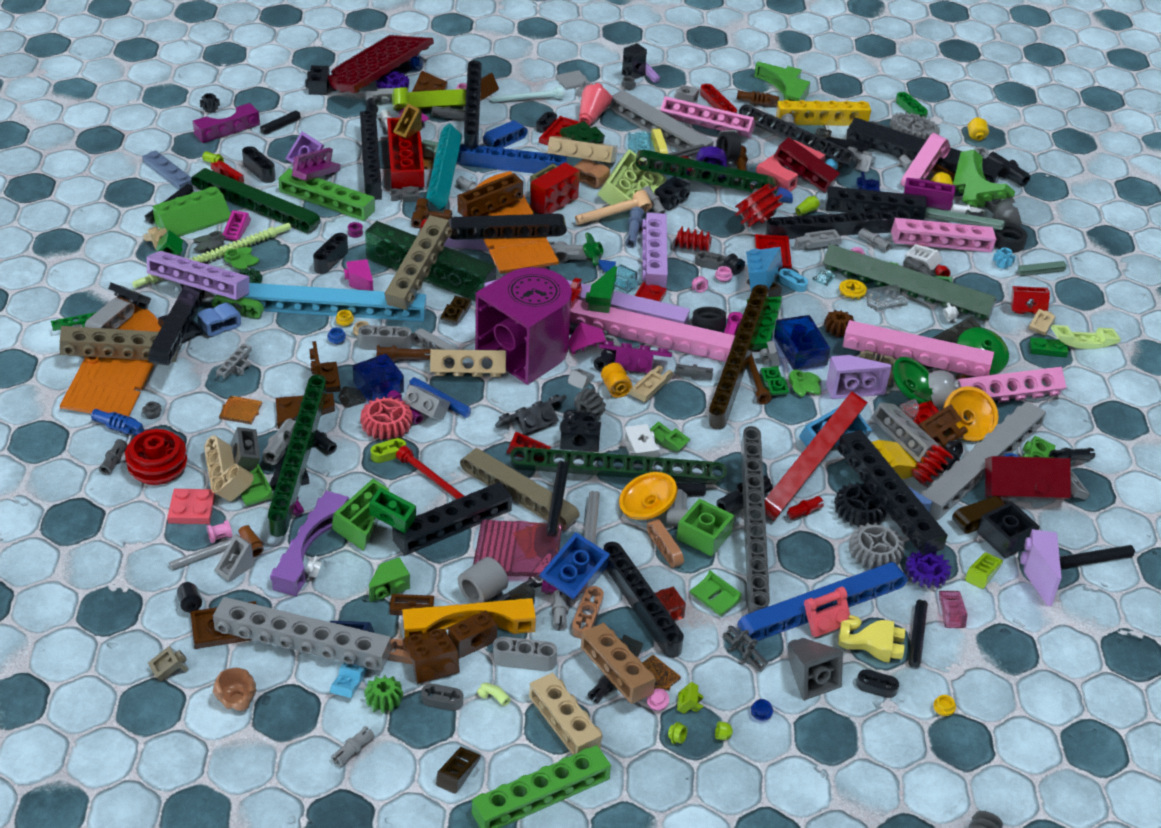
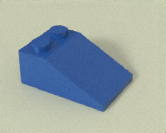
M575 532L540 573L539 577L575 600L607 568L610 554Z

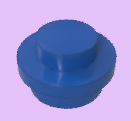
M335 327L330 329L327 338L331 343L340 344L345 341L346 334L342 328Z

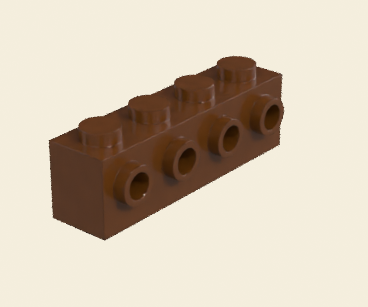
M512 173L457 195V211L463 217L479 216L522 199L524 181Z

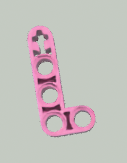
M932 133L902 177L901 185L905 187L907 177L925 180L938 159H944L950 151L948 139Z

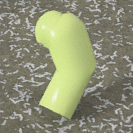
M487 682L482 683L481 687L477 690L478 695L484 699L489 694L494 696L502 706L508 705L511 701V698L501 687Z

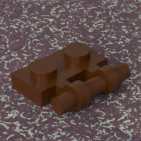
M952 404L918 425L932 439L935 437L937 443L944 449L949 441H959L963 438L964 434L968 433V429L965 426L958 428L956 425L962 419ZM950 429L951 434L945 437L942 432Z

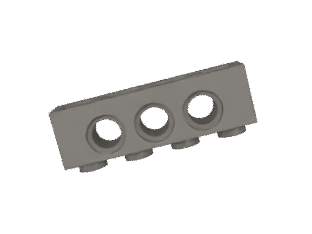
M880 402L871 417L919 463H922V456L927 457V451H932V445L940 446L895 404Z

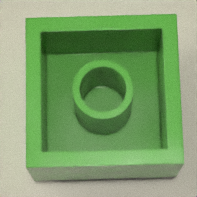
M699 498L678 522L677 540L712 557L732 533L735 515Z

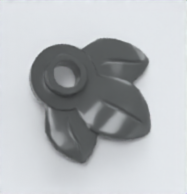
M214 231L209 233V235L194 238L193 241L197 242L198 245L193 249L198 252L215 249L225 241V236L221 231Z

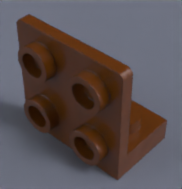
M312 341L313 348L309 349L310 360H314L310 363L311 374L325 377L326 393L341 392L337 362L320 363L317 343Z

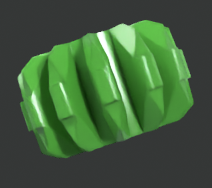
M385 674L383 678L375 676L374 681H368L367 687L364 690L367 706L372 707L374 712L381 710L382 714L385 710L392 712L394 707H399L403 698L400 681H396L394 676L387 678Z

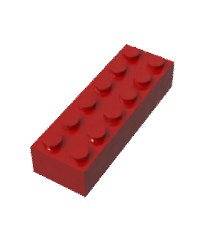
M387 118L391 189H402V187L408 186L425 188L421 132L419 131L406 139L393 132L400 118Z

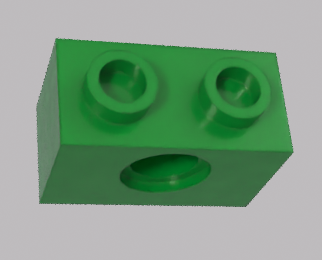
M380 487L369 502V514L406 533L416 519V505Z

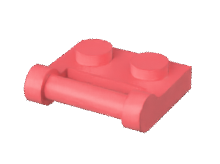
M844 587L836 588L834 592L821 597L809 598L804 601L812 636L818 637L839 629L841 621L849 620L850 612L846 599L847 591ZM837 600V605L816 612L817 607Z

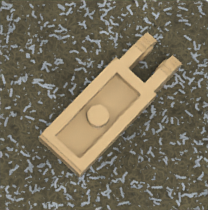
M661 365L657 366L630 389V395L646 402L671 380L673 371L668 370L662 375L664 367Z

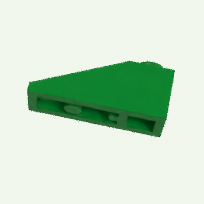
M613 266L591 285L590 292H586L585 303H588L589 311L610 312L616 284L617 266Z

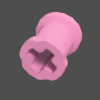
M228 520L215 526L207 525V532L211 543H215L216 540L225 537H233Z

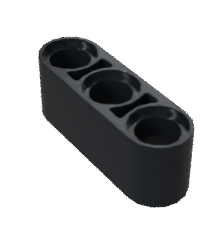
M247 146L242 149L244 167L264 183H272L276 180L275 164L255 147Z
M335 233L313 254L314 271L316 273L325 274L329 272L348 253V236L345 233Z

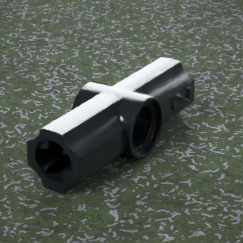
M994 151L986 158L1003 164L1000 177H1008L1021 186H1025L1030 181L1031 175L1021 169L1015 160L1008 161Z
M766 475L763 476L764 495L773 489V485ZM742 482L737 485L735 491L718 499L716 506L729 513L740 508L743 509Z

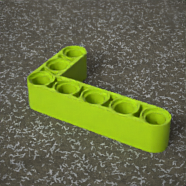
M395 88L391 94L392 107L395 111L401 110L407 104L419 109H431L433 106L444 108L462 107L466 104V89L408 92V88Z

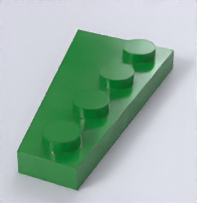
M782 296L768 297V307L753 350L768 349L767 342L772 341L782 304Z

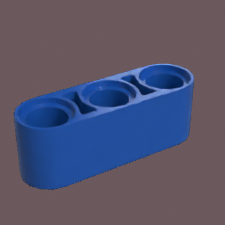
M513 120L487 131L482 140L489 147L504 148L524 139L528 129L516 120Z

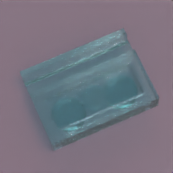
M628 132V149L635 154L642 149L651 151V133L635 132V134H631V132Z

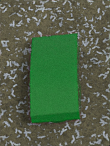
M778 366L760 368L761 379L771 396L789 394L785 377H781Z

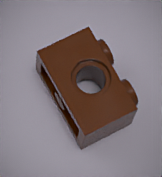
M486 610L448 627V635L458 650V658L460 659L493 644L494 640L497 639V623Z

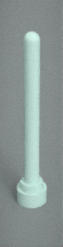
M561 86L556 87L552 91L493 96L490 98V101L495 103L544 97L563 99L564 93Z

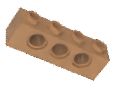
M601 623L582 632L581 649L631 704L654 694L656 682L654 674L646 669L641 660L633 655L628 646L621 642L612 629H609L605 623Z

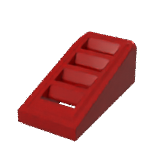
M515 431L506 453L511 454V451L516 447L551 449V446ZM537 456L534 460L543 462L545 459Z

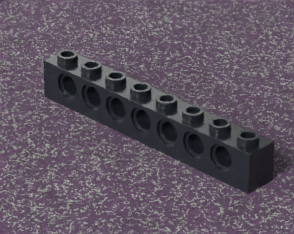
M360 111L365 194L375 197V200H382L376 111Z
M858 430L841 435L838 445L839 453L843 455L849 466L859 475L860 480L867 485L870 492L879 500L881 506L887 510L892 520L899 525L902 532L913 543V546L918 549L922 556L943 550L948 536L947 533L864 432Z

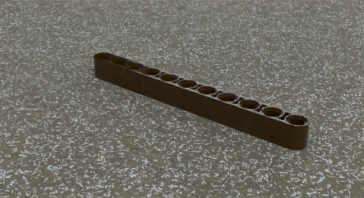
M756 285L751 291L709 407V425L713 429L724 428L731 413L768 307V287L765 285Z

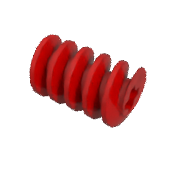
M681 226L676 236L675 247L678 243L680 248H683L686 244L688 250L693 246L694 251L699 247L700 251H704L706 248V251L709 252L712 243L710 231L706 235L703 234V230L697 234L696 229L690 233V228L688 227L686 232H684L683 226Z
M932 445V451L926 452L927 457H921L922 463L917 462L915 464L917 469L912 468L910 470L913 477L926 488H928L925 483L926 481L933 482L931 475L938 477L939 475L936 470H944L941 464H949L946 458L954 459L941 446Z

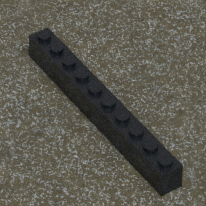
M854 117L847 129L846 139L868 143L869 148L895 157L906 155L911 161H914L927 141ZM950 147L948 155L944 159L939 158L936 164L956 174L962 151ZM983 158L982 169L986 180L997 184L1002 173L1003 164Z

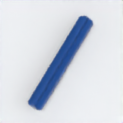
M416 377L410 379L409 385L422 387L451 402L449 405L450 410L465 418L471 414L469 406Z

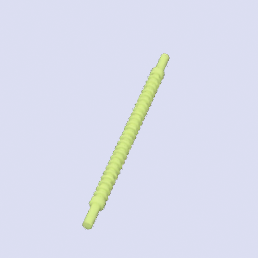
M286 223L275 228L270 227L267 231L263 230V233L260 231L258 234L255 233L254 236L250 235V238L246 236L241 241H233L232 244L228 243V246H220L219 249L215 248V251L210 250L206 254L202 253L201 256L197 255V258L193 256L191 260L211 262L212 259L221 258V255L224 257L229 249L252 246L256 242L260 243V241L264 242L265 239L268 240L269 237L274 238L277 234L290 230L291 225ZM148 274L144 278L133 281L132 285L134 288L148 283L154 284L158 282V279L161 281L162 278Z

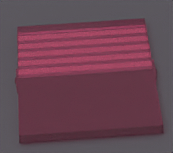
M481 521L473 565L484 557H491L499 562L507 576L539 577L540 573L559 552L562 525L559 524L556 537H549L546 534L547 523Z

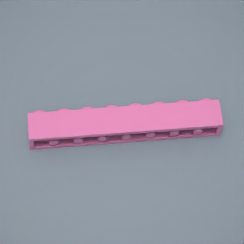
M849 320L843 341V347L864 352L867 350L874 352V354L878 353V355L893 356L894 359L908 357L919 362L921 365L975 377L989 376L994 352L851 320Z

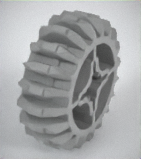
M867 523L865 526L860 525L858 529L854 530L849 540V552H851V558H855V563H861L862 568L867 566L871 570L890 562H895L899 565L904 556L905 542H903L902 536L898 535V531H892L891 527H884V524L880 526L876 523L873 525Z

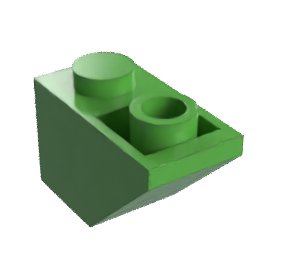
M400 557L379 565L369 583L370 602L410 589V573Z

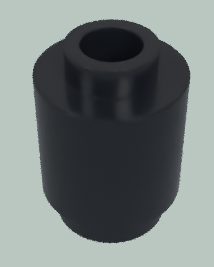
M184 582L178 587L177 598L181 609L188 613L200 609L202 598L198 587L191 582Z

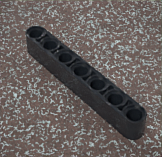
M562 214L465 216L448 219L452 229L450 238L453 240L556 237L564 235L567 231L565 217Z
M607 542L603 547V550L610 554L606 568L607 572L662 652L671 658L680 656L684 639L682 631L622 546L617 542Z

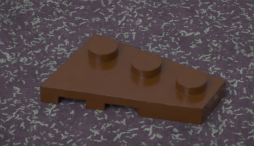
M327 393L321 416L335 411L333 393ZM304 395L275 398L278 429L285 420L290 418L294 420V417L298 416Z

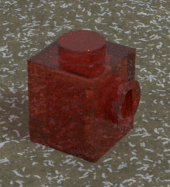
M674 586L655 592L674 621L684 618L686 603Z

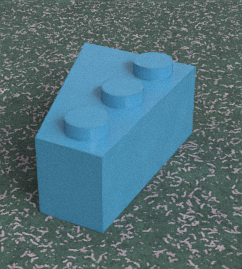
M839 407L804 427L799 437L806 447ZM859 414L844 434L862 430L868 437L872 429ZM840 439L834 445V447H837L839 445Z

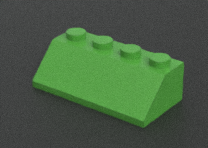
M216 186L153 206L155 224L159 228H166L167 232L170 230L178 237L227 222L231 215L223 194Z

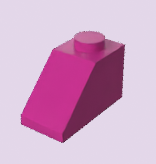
M368 260L346 262L347 269H344L345 280L348 279L349 286L357 290L373 291V279Z

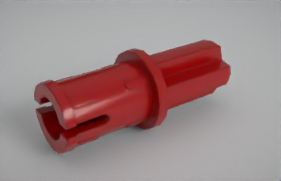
M815 496L807 501L802 500L799 504L788 508L787 515L790 519H795L802 515H810L812 511L824 506V503L818 505V503L823 502V499L820 496Z

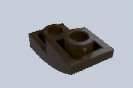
M455 295L451 304L446 305L440 320L458 324L472 305L471 299Z

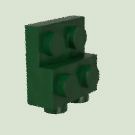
M585 121L562 128L559 133L562 137L588 143L601 144L604 143L605 135L596 126L591 128Z

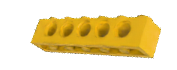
M783 100L777 103L776 117L781 119L785 114H792L796 125L850 126L854 117L869 122L871 108L869 102Z

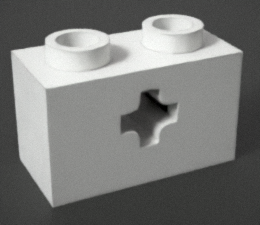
M648 424L625 427L624 443L629 455L660 456L659 445L655 444L654 433L650 431ZM635 464V465H633V466H634V467H641L642 465H640V464Z

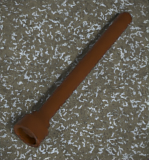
M751 353L748 366L757 389L755 397L759 404L764 405L771 401V394L763 386Z

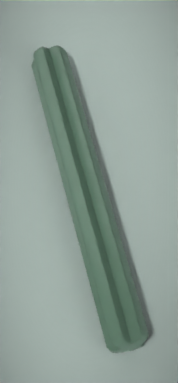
M926 208L925 213L927 218L993 227V229L1003 230L1005 226L1003 220Z

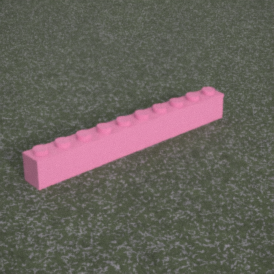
M578 300L570 311L571 323L579 324L583 322L608 331V335L726 362L735 335L610 307L609 313L589 311L588 303L582 300Z

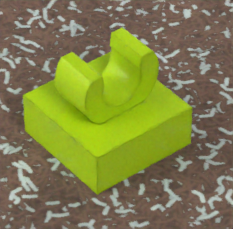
M690 682L678 692L677 711L685 714L690 709L698 712L703 708V705L699 704L703 699V695L698 693L699 685Z

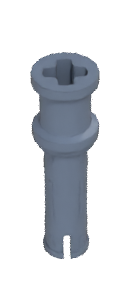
M633 207L630 210L631 217L628 219L629 229L625 242L629 248H632V244L633 247L636 246L639 228L643 224L642 219L645 212L640 207Z

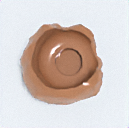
M239 667L221 671L216 677L213 687L214 696L221 701L225 708H233L237 711H245L249 708L257 691L253 676L246 669Z

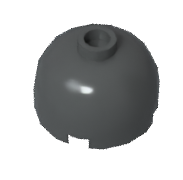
M1013 197L1000 201L996 205L995 214L992 217L993 219L1003 220L1005 224L1021 227L1022 222L1017 207H1013V203H1015Z

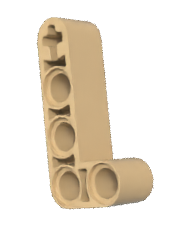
M215 435L209 437L205 442L204 450L211 490L227 501H232L252 484L254 476L246 469L234 463L230 444Z

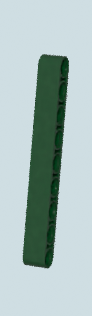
M645 149L639 150L636 154V166L642 170L751 193L768 183L773 185V187L777 186L776 179L768 175ZM640 158H646L647 160H646V161H641V160H639V159H640ZM661 161L662 164L659 165V164H656L655 162ZM674 164L678 165L677 168H673L671 166ZM694 168L693 171H688L687 169ZM705 171L710 172L709 174H703ZM724 174L726 177L720 178L719 175ZM736 178H741L742 180H741V181H735L734 179H736ZM752 181L758 182L757 184H751Z
M203 168L191 177L192 184L200 190L216 186L223 194L225 200L282 224L289 223L292 228L304 233H309L321 222L319 215L311 210L210 169Z

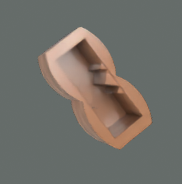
M582 159L574 166L580 170L579 182L586 183L593 188L601 187L610 175V169L607 166L596 164L589 159Z

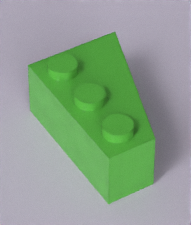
M374 478L333 515L332 529L363 551L379 519L369 514V502L380 487L389 491L386 486Z

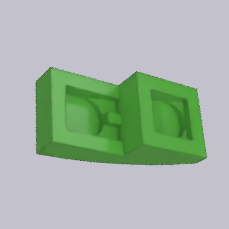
M659 421L650 428V431L654 433L655 443L673 451L679 452L691 440L675 428L671 431Z

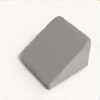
M580 368L573 369L570 372L568 383L584 389L594 379L595 375Z

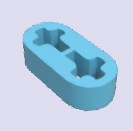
M785 268L779 271L778 281L796 292H805L807 290V278L791 269Z

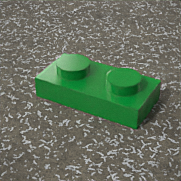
M1030 338L1031 354L1067 358L1068 347L1059 339Z

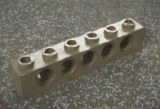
M429 215L384 293L387 305L407 310L409 305L414 302L417 291L422 287V282L425 277H428L430 268L436 263L439 252L444 249L447 238L451 236L452 229L450 228L449 220Z
M61 326L59 340L60 355L148 360L150 348L159 332ZM177 351L171 362H176Z

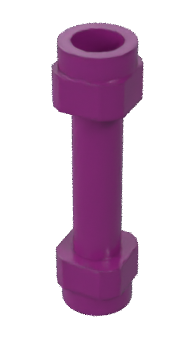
M395 390L390 391L387 395V398L392 396L393 399L399 398L400 401H403L402 395ZM410 407L413 413L412 423H421L423 420L421 412Z

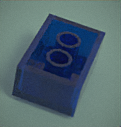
M810 315L776 320L773 337L793 370L828 365L831 348Z

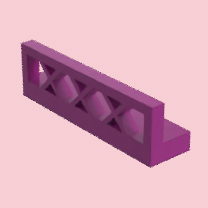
M328 147L294 156L292 176L303 180H310L340 171L341 164L331 161L333 148Z

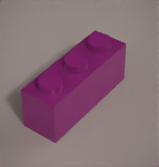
M907 177L903 194L926 196L927 207L951 210L955 185Z

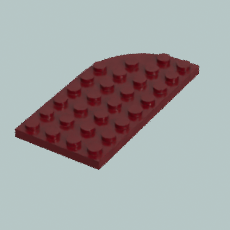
M388 35L336 66L331 71L332 75L328 76L330 86L340 90V92L357 93L361 88L369 86L372 81H376L382 75L390 73V70L400 67V64L403 62H408L411 57L417 56L421 51L429 49V46L434 44V40L428 37Z

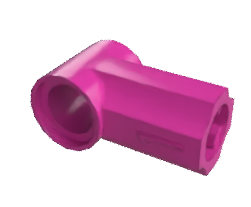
M729 313L724 333L736 335L743 316L742 313Z

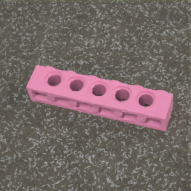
M666 96L660 109L661 112L677 121L719 131L736 130L739 136L751 138L755 126L754 117Z
M895 218L891 229L893 242L898 244H918L929 247L992 253L996 242L993 227Z
M1062 367L958 379L961 387L971 386L979 388L986 392L993 401L998 400V403L1007 402L1015 398V401H1020L1029 396L1036 399L1043 397L1045 394L1057 396L1061 394L1062 390L1067 388Z

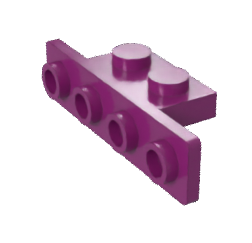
M603 340V343H599L598 347L617 350L615 363L621 364L624 370L649 373L652 370L653 355L672 357V352H669L667 348L658 347L657 351L650 350L651 346L640 345V348L632 347L633 344L621 343V346L614 345L613 341Z

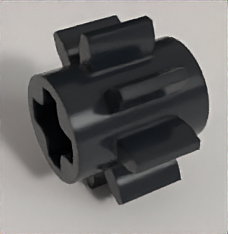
M206 93L202 96V100H199L200 107H203V110L208 113L215 112L218 106H220L219 98H216V95L213 93Z

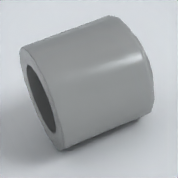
M484 557L458 576V586L463 596L471 604L489 602L508 587V577L499 562L491 557Z

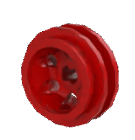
M768 183L735 206L739 210L735 213V216L737 217L742 214L745 218L740 222L741 225L747 222L749 224L748 227L758 221L762 224L775 215L773 211L783 205L779 201L783 195L780 194L776 197L774 191L778 189L777 186L771 189L770 183Z
M151 429L136 435L125 450L128 472L135 479L149 485L165 484L176 479L186 468L188 462L185 442L178 435L166 429Z

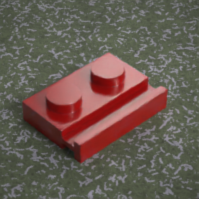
M643 282L634 295L662 302L667 288L653 284L645 285L646 282Z

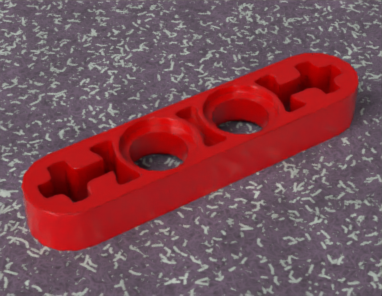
M707 83L701 85L700 95L712 107L737 113V108L713 85Z

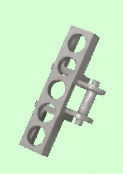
M243 343L216 370V376L222 375L223 378H226L230 373L233 375L235 373L243 375L244 369L251 367L250 362L244 358L252 351V346Z

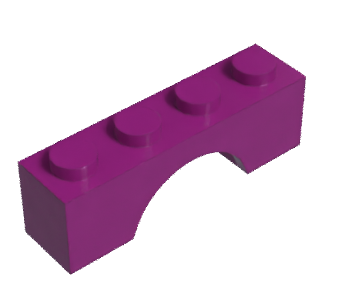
M251 103L236 107V112L227 118L215 119L206 116L193 120L194 135L202 143L260 125L259 111Z

